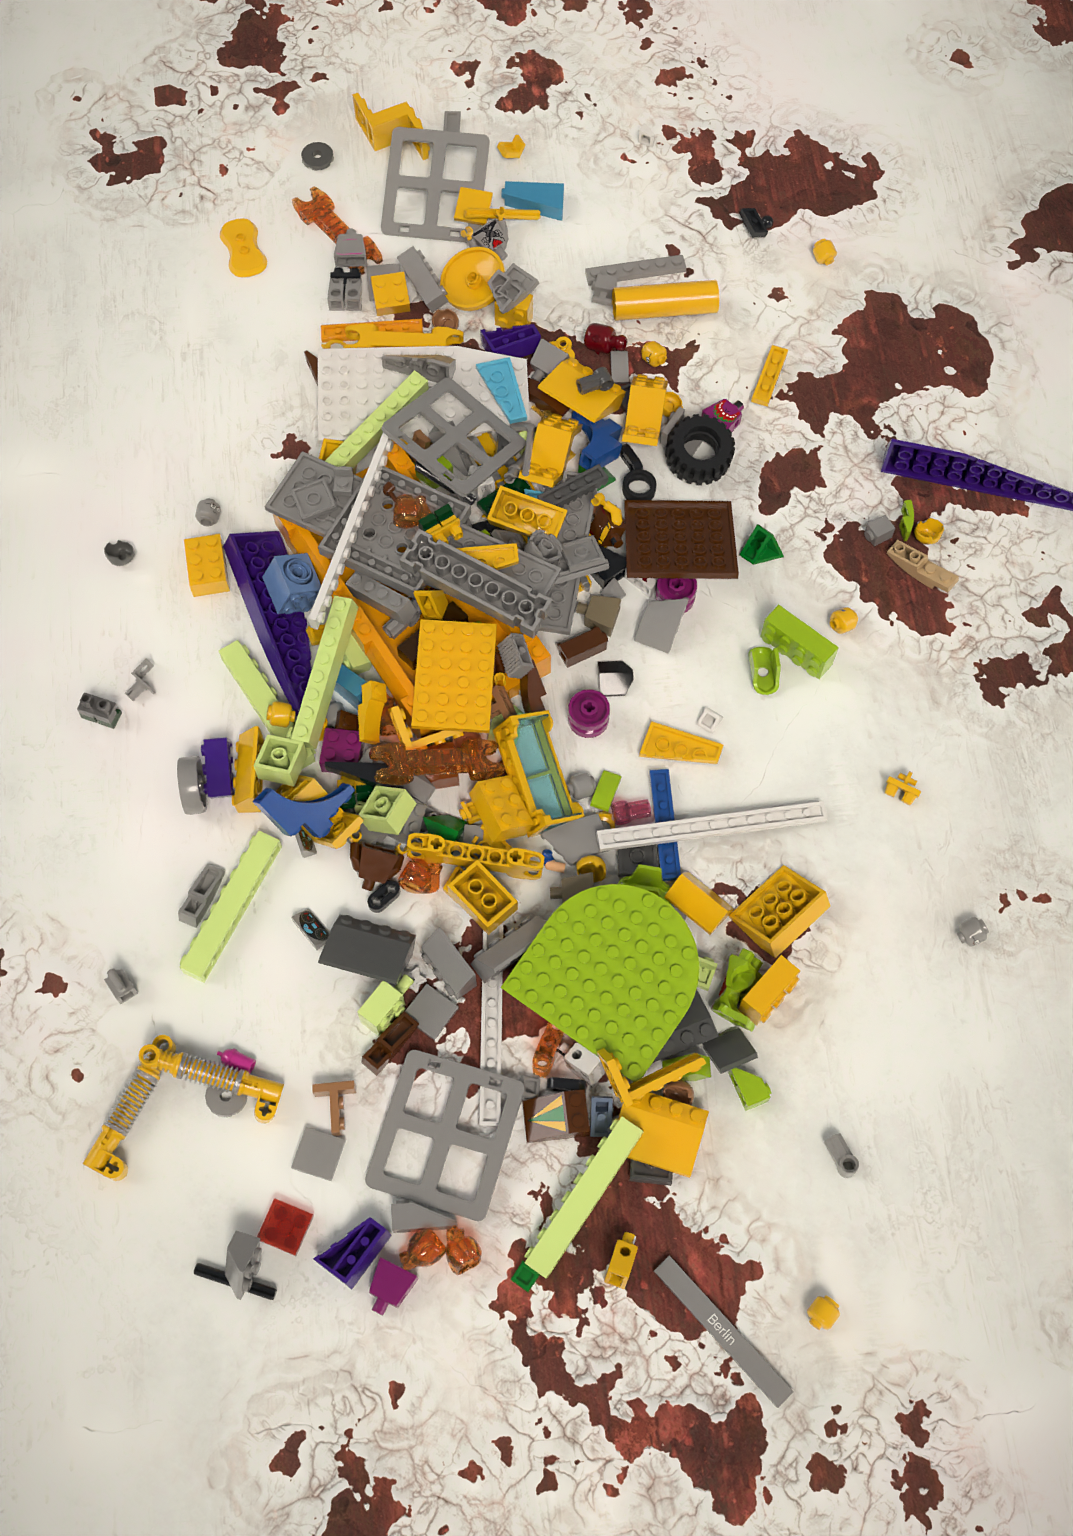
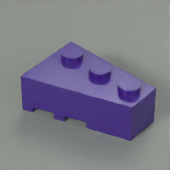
M534 324L512 326L513 329L502 330V327L496 328V331L486 332L485 329L480 330L482 346L486 352L518 358L535 353L541 340V335Z
M227 737L204 739V745H201V754L205 756V764H202L203 775H206L207 783H204L205 795L208 794V798L211 799L232 797L234 794V775L232 773L231 764L233 763V757H231L230 747H233V743Z
M371 1217L347 1233L348 1235L342 1240L332 1244L331 1248L313 1258L320 1266L351 1290L392 1236L386 1228Z

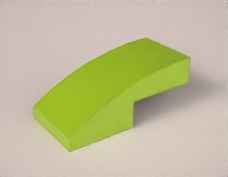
M905 500L901 508L903 517L899 528L903 541L908 540L914 523L912 500Z
M604 770L590 806L608 812L622 776Z

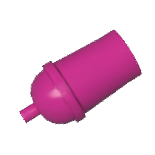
M227 1049L223 1053L217 1052V1055L221 1056V1062L225 1067L229 1065V1068L233 1066L234 1070L238 1067V1071L240 1069L246 1070L249 1074L252 1073L255 1067L256 1060L238 1052L237 1049Z

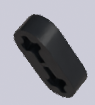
M627 443L622 445L619 455L629 470L643 469L640 459L630 445Z
M388 880L369 896L367 902L372 912H382L399 897L401 891L398 882ZM388 887H395V893H388ZM373 900H376V901H379V900H380V904H381V905H380V906L374 905V904H373Z
M550 1077L547 1078L546 1089L553 1092L585 1089L586 1093V1081Z

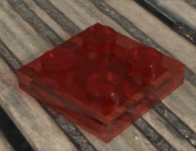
M274 1198L257 1237L261 1238L260 1242L297 1256L314 1215Z

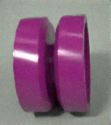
M658 578L656 600H676L687 597L689 600L685 613L692 608L697 593L696 579Z
M592 689L576 693L568 705V724L571 730L578 736L594 738L601 735L607 729L610 715V703L601 692Z

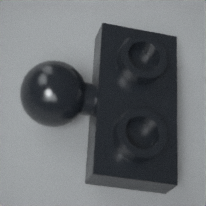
M742 208L739 212L752 238L767 236V229L771 228L774 223L771 216L766 215L761 219L755 208Z

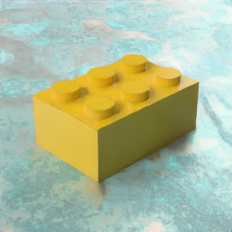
M215 534L184 539L189 586L193 597L229 592L226 558L221 535Z
M510 775L478 781L470 791L469 795L492 843L525 836L534 825Z
M478 860L447 885L448 893L488 935L518 910V901Z
M781 955L742 999L738 1010L749 1017L750 1021L756 1026L760 1021L765 1023L774 1010L773 1007L777 1009L787 993L790 994L796 987L797 982L800 980L798 978L800 970Z

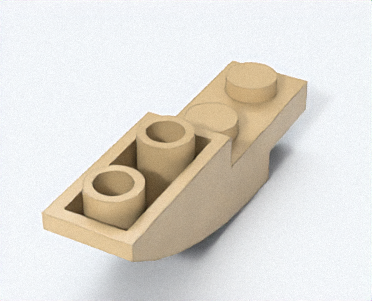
M899 540L887 551L888 556L897 565L931 589L936 586L948 593L959 581V576L930 562L928 555Z

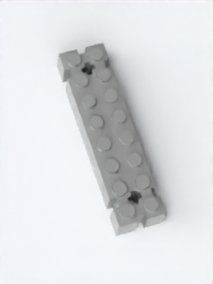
M418 529L411 540L412 549L407 547L400 558L402 569L413 575L419 572L422 580L512 628L515 625L520 626L521 633L534 639L541 627V618L545 620L552 609L551 598L541 593H538L537 596L533 595L532 588L440 539L435 543L432 535Z

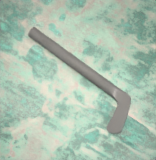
M526 422L512 423L510 428L514 431H527L522 475L528 476L535 426L532 423Z

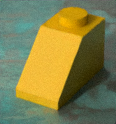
M414 590L413 594L424 619L442 620L448 606L444 591Z

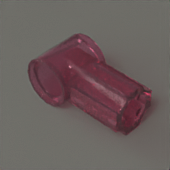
M648 799L629 803L627 801H617L611 804L615 825H625L631 822V820L651 817V807Z

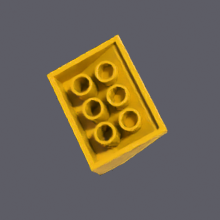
M568 358L562 361L538 385V389L593 423L619 410L626 393L618 384H614L607 391L598 389L583 395L580 394L576 380L592 375L594 372L590 367L580 364L575 358Z
M783 865L729 915V918L761 949L776 958L831 906L826 891Z
M650 1092L646 1093L642 1099L632 1100L633 1104L625 1107L623 1103L618 1120L624 1117L644 1132L627 1158L690 1178L709 1111Z

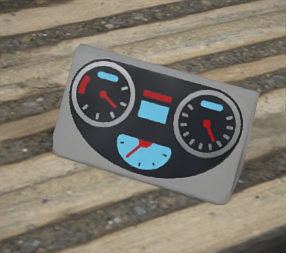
M301 828L295 837L302 857L306 858L317 854L313 840Z
M309 908L291 917L295 925L316 950L325 945L329 933Z

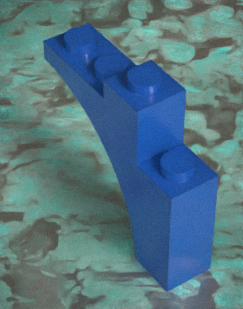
M573 410L571 418L583 424L582 430L586 434L589 443L582 450L578 464L588 470L598 464L604 467L618 459L622 448L619 438L623 427L610 418L607 420L601 419L593 423Z
M342 783L337 789L324 797L311 801H292L279 795L273 789L266 787L253 800V803L284 835L290 837L296 835L303 825L312 836L321 838L325 837L333 826L329 818L335 816L339 811L338 808L350 800L351 794L355 789L349 784Z

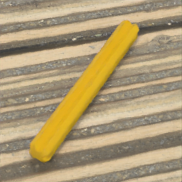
M466 208L464 210L466 218L498 219L493 214L494 209ZM505 209L503 218L538 220L541 217V212L539 210Z

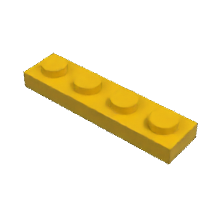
M775 345L771 346L751 402L768 407L787 357L788 349Z

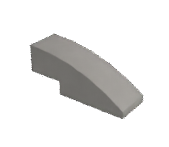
M209 864L206 865L188 891V898L178 911L179 921L197 928L216 895L225 875L224 870Z

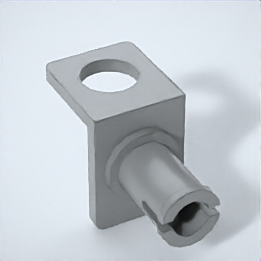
M147 658L131 673L137 682L125 694L133 702L144 690L148 689L152 694L156 693L142 680L154 667ZM147 665L146 669L140 672L141 669Z

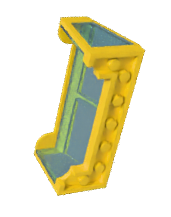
M549 710L510 716L493 730L506 773L511 776L534 823L527 832L528 838L541 835V833L554 827L585 817L582 806L578 802L572 803L549 735L553 727V719L550 716Z

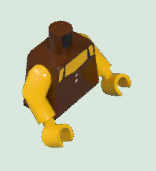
M597 493L594 495L595 498L591 499V503L594 506L600 504L601 506L591 523L589 536L594 535L597 543L605 548H620L623 545L621 537L626 530L622 512L617 505L612 504L610 501H605L604 494Z

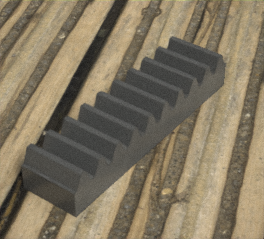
M598 464L538 495L537 499L563 508L564 504L569 505L572 500L575 502L578 497L582 498L583 494L588 495L589 491L594 492L595 488L599 489L601 485L605 486L609 477Z

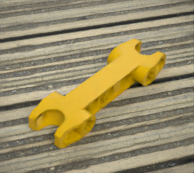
M361 323L345 327L346 337L358 340V342L346 344L343 348L450 346L464 342V333L449 327H434L431 333L378 331L379 328L374 324Z
M412 833L408 835L407 857L413 861L431 865L445 863L469 867L478 860L487 870L506 873L512 878L537 880L542 877L545 857L539 852L521 848L506 850L444 840L439 835ZM414 838H419V839L422 840L423 843H421V842H413V843H411V841H412ZM411 851H412V852L420 853L421 855H420V856H414V855L411 853ZM459 851L461 854L459 856H453L451 852ZM472 854H478L480 855V858L472 859L470 856ZM492 857H498L500 861L494 863L490 859ZM538 857L540 862L530 860V858ZM528 871L539 872L536 875H531Z

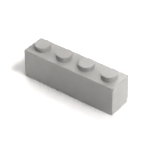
M412 246L397 257L432 313L449 302L445 296L448 293L442 285H438L440 280L435 273L431 274L433 269L428 262L424 263L423 259H425V256L421 250L417 251Z
M357 571L345 583L355 598L405 626L417 612L408 598Z

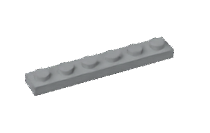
M683 255L585 268L588 286L592 285L593 280L597 279L598 274L618 277L617 282L686 272Z

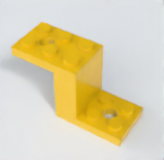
M359 93L352 94L355 119L374 151L391 146L392 131L396 127L423 129L420 118L416 117L413 107H410L407 101L372 113V110L367 108L365 99L361 98ZM412 142L422 160L429 159V144Z
M644 374L634 376L630 387L622 442L651 446L658 445L668 381L664 377L655 376L652 379Z
M559 414L549 415L540 421L537 425L533 442L529 475L523 476L522 470H520L518 478L553 488L563 479L574 436L582 431L583 424L572 418L568 420L562 419V416Z
M299 775L295 786L282 784L275 791L292 801H311L328 794L315 778ZM339 807L337 814L329 818L333 826L325 837H314L303 825L301 827L315 843L338 849L346 844V839L351 834L356 833L360 829V825L364 820L359 815L344 812Z

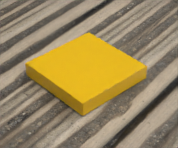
M460 187L454 220L482 226L487 224L488 219L466 218L464 210L466 208L490 209L493 192Z

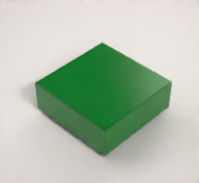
M522 1261L510 1280L529 1293L540 1274Z

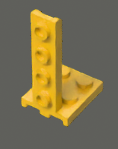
M398 706L388 709L403 752H409L414 749L419 752L427 749V745L434 742L435 745L446 742L445 738L452 736L455 739L464 735L461 731L442 730L411 741L410 738H413L410 727L405 726L404 720L406 716L403 708L399 709Z
M605 1048L596 1051L615 1096L619 1098L621 1103H624L625 1107L632 1105V1100L642 1099L646 1093L658 1091L664 1087V1084L678 1081L689 1072H697L702 1068L701 1066L706 1064L705 1059L698 1053H692L629 1084L626 1077H623L620 1072L622 1066L618 1058H615L612 1052L608 1053Z

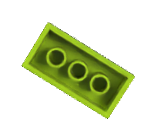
M779 604L765 619L760 636L766 644H771L773 647L778 648L780 654L786 655L795 665L801 666L809 675L819 680L833 665L839 649L838 646Z

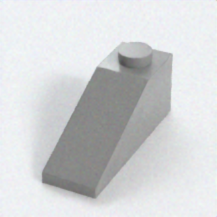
M449 421L452 426H455L453 421ZM435 426L429 433L433 444L444 436ZM455 445L443 456L465 476H469V467L473 465L469 454Z
M408 1199L396 1200V1204H391L393 1233L458 1229L457 1221L413 1202L409 1203Z

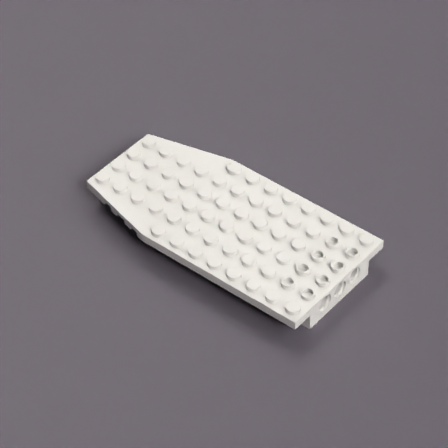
M460 346L318 349L319 444L323 443L324 438L345 441L409 376L384 369L382 366L383 355H442L456 359V370L452 380L509 427L510 423L477 371L476 364L510 357L527 414V420L522 422L530 423L527 359ZM428 381V390L437 383ZM446 393L430 405L447 422L453 421L455 426L473 413L450 393ZM417 415L403 425L400 430L413 439L414 432L420 429L430 439L429 433L434 425L422 415ZM482 423L466 437L481 436L482 433L490 431L493 433L496 431L487 423Z

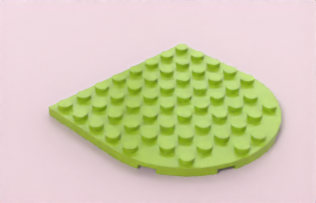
M624 884L600 885L572 896L553 912L500 988L596 1056H598L596 1051L605 1048L608 1053L612 1052L622 1066L621 1074L635 1082L644 1076L691 1006L699 979L698 951L687 923L674 907L663 898L636 886Z

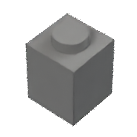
M883 515L867 523L864 534L866 539L873 546H876L892 538L895 527L888 517Z

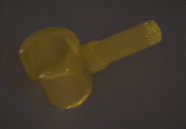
M534 405L531 407L532 410L541 416V421L545 417L552 415L548 410L541 411Z

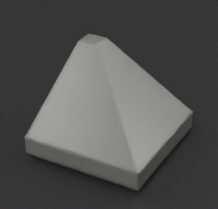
M615 578L600 592L604 597L622 599L626 596V593Z
M521 1075L520 1081L525 1086L523 1098H538L540 1078Z

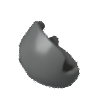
M120 540L116 544L109 542L104 548L106 558L115 566L128 564L135 555L133 546L128 542Z

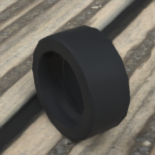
M636 469L628 472L624 477L622 486L624 497L626 500H652L656 492V479L647 470ZM640 480L646 482L650 489L645 493H635L630 490L629 484Z

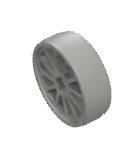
M199 756L181 757L177 761V779L184 813L187 815L204 813L207 810V794L205 795L204 783L206 782L201 759Z

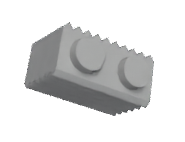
M510 633L497 645L508 677L523 678L525 674L534 668L523 634Z

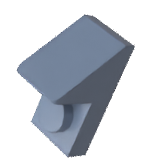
M592 1096L590 1137H608L612 1132L609 1128L612 1125L613 1097Z

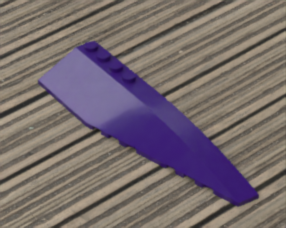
M897 439L890 440L884 453L881 468L883 473L1073 511V492L965 453Z
M279 531L229 534L223 545L224 551L265 655L287 700L298 717L312 671L310 643L306 632L307 620L302 611L291 614H277L262 578L274 556L288 555Z

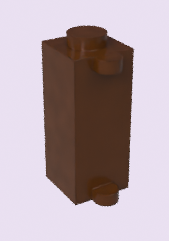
M595 626L592 630L564 643H558L556 646L559 650V655L568 668L607 649L608 637L605 632H601L600 628Z

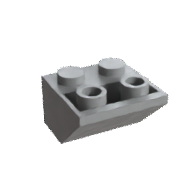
M413 798L417 804L399 835L388 834V836L402 844H407L408 835L412 833L428 834L423 817L440 816L441 813ZM414 838V839L411 841V843H413V842H421V843H423L422 840L419 839V838Z
M235 1231L227 1247L225 1276L236 1298L241 1300L244 1293L249 1292L253 1275H257L261 1262L258 1261L262 1254V1248H260L261 1238Z

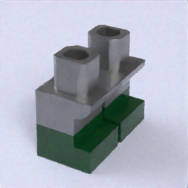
M83 693L77 707L81 718L95 723L98 722V724L112 729L115 728L122 714L121 710L116 708L117 704L115 702L88 693Z

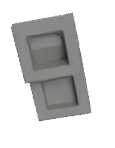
M611 351V377L614 384H629L628 351Z

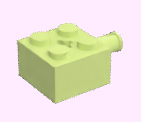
M293 726L289 727L285 738L267 734L254 763L258 779L295 786L308 754L304 742L291 739Z
M376 785L366 802H357L355 811L364 820L363 824L369 831L399 835L417 803L406 789Z
M406 974L403 975L394 988L387 982L382 981L357 1011L360 1022L380 1036L392 1024L393 1020L405 1011L404 1007L406 1005L403 995L414 981Z

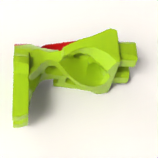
M742 948L738 956L734 954L729 956L727 975L719 992V997L713 1003L711 1010L732 1024L752 1032L755 1024L750 1021L749 1017L737 1009V1004L739 1001H742L746 994L761 979L762 975L758 971L763 962L755 958L753 952Z

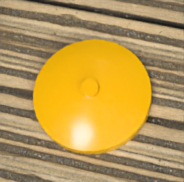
M467 248L455 254L447 262L441 274L440 286L442 285L448 293L445 296L453 307L464 311L478 310L495 300L487 282L498 269L505 273V266L500 257L488 248Z

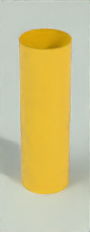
M717 280L614 287L612 290L615 321L718 313L719 310Z

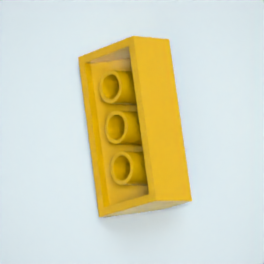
M254 726L239 735V742H236L238 759L234 761L237 773L236 777L233 778L235 794L232 795V806H235L238 813L261 812L253 803V800L263 791V780L258 779L254 769V763L265 741L259 726Z

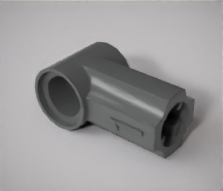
M600 367L592 375L577 379L576 385L579 393L583 395L598 389L607 391L612 388L614 381L605 367Z

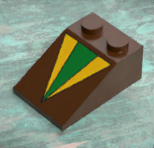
M585 1089L560 1092L522 1101L527 1143L589 1136L590 1127Z

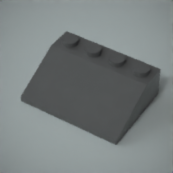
M339 915L333 924L318 963L397 985L413 956L416 935L405 930L392 929L387 925H377L368 920L355 919L350 915Z
M697 989L691 1006L653 1063L719 1037L713 1020Z

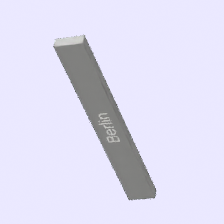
M668 1256L653 1272L767 1398L779 1408L794 1391L678 1264Z

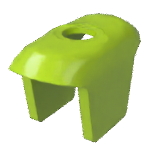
M768 647L751 649L748 656L754 689L762 695L773 694L779 688L781 671L778 648H773V650ZM766 668L769 674L762 677L758 674V670Z
M639 864L631 876H626L618 882V884L631 885L648 890L671 904L664 898L671 886L663 881L662 869L659 867Z

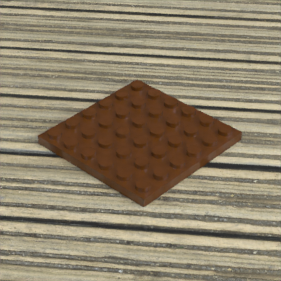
M624 500L627 578L738 579L739 571L731 501Z

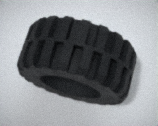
M693 414L692 418L687 416L683 418V421L679 420L670 432L665 450L666 462L669 467L671 466V472L673 474L677 473V478L680 480H687L686 483L688 484L694 482L696 485L701 486L702 483L708 485L712 484L713 480L718 481L721 479V476H724L730 467L735 453V440L731 437V430L726 429L727 425L725 423L718 422V418H709V415L703 414V416ZM692 440L704 441L714 449L716 455L706 460L696 459L686 451L684 444Z

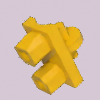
M909 771L907 776L899 773L897 778L903 780L904 783L889 776L886 782L885 794L894 798L897 790L900 789L905 792L901 801L907 805H911L915 798L919 797L921 791L907 785L909 783L915 786L917 780L911 778L913 774L911 771Z

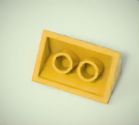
M690 872L681 873L664 896L665 899L709 935L734 910L731 905Z

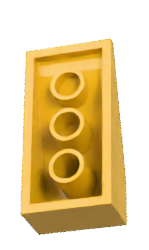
M500 485L487 520L491 525L530 537L536 530H544L545 534H552L557 538L568 510Z

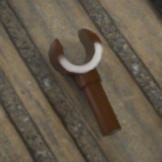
M388 481L383 486V493L392 498L399 507L401 503L393 493L396 488Z

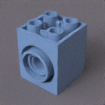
M308 553L274 556L262 577L277 614L310 611L321 588V583Z

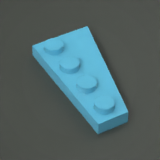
M510 357L476 364L477 371L508 422L512 424L526 421L527 414Z

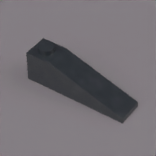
M325 762L326 771L372 787L377 785L404 789V763Z

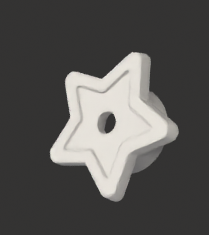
M418 967L411 972L404 971L402 974L415 979L414 983L409 987L415 993L418 992L420 985L427 981L425 977L420 975Z

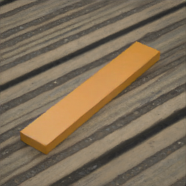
M422 319L363 322L376 325L379 328L378 331L423 333ZM361 323L321 325L322 343L329 342L330 340L356 341L346 337L345 327Z

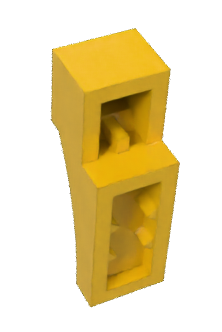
M370 680L361 685L362 704L358 705L359 741L376 745L380 743V721L384 704L387 702L386 684Z

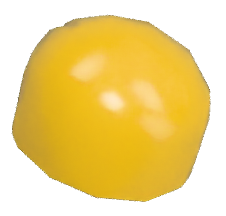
M666 391L663 416L670 417L673 411L676 412L679 407L683 408L679 395Z
M928 518L926 522L922 523L920 521L917 524L914 534L916 539L922 544H935L942 537L944 526L939 520Z
M588 855L582 857L577 862V875L593 872L594 883L606 878V864L600 857Z

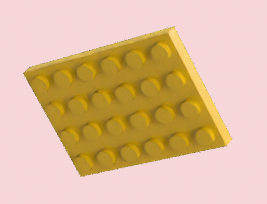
M420 620L412 729L490 733L497 624Z

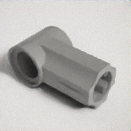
M841 1133L835 1134L825 1140L824 1144L837 1165L838 1173L844 1178H850L858 1170L859 1161L851 1153ZM843 1163H851L853 1170H846Z

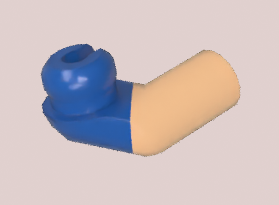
M543 850L542 855L545 857V868L564 873L566 863L556 862L551 850Z

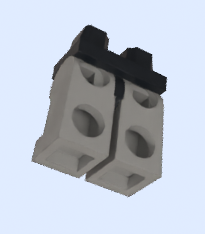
M335 267L334 271L330 272L327 298L329 311H344L345 305L346 311H361L362 279L359 268H351L350 272H344L341 267Z

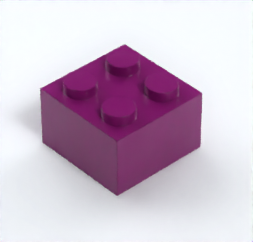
M325 728L319 760L322 772L332 773L326 771L325 762H359L361 760L365 743L359 741V731Z

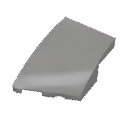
M512 263L505 273L498 269L487 283L501 313L504 314L522 302L538 286L539 281Z
M689 598L649 601L634 641L669 654Z
M598 813L564 823L540 835L543 840L546 839L554 847L553 850L561 855L570 866L576 865L584 856L608 852H599L596 832L605 829Z

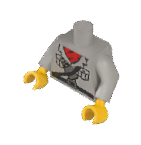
M500 207V215L497 209L493 211L494 216L498 217V220L493 219L474 232L470 226L465 227L467 234L465 230H462L460 234L462 237L467 238L466 242L470 248H488L494 251L503 261L508 256L504 250L509 238L506 221L503 218L505 209Z

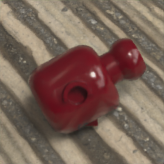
M592 323L586 329L584 344L587 349L595 351L598 355L599 353L609 354L613 348L618 351H624L627 346V337L624 335L616 336L615 329L611 326Z

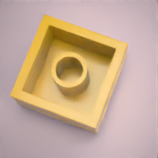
M404 272L371 276L377 316L410 312Z
M529 294L522 302L504 314L501 313L495 300V325L513 329L512 326L531 324L533 319V295Z

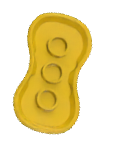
M244 218L231 220L225 223L220 230V239L228 248L230 254L229 269L237 277L257 275L263 272L267 266V258L257 245L258 229L253 222Z

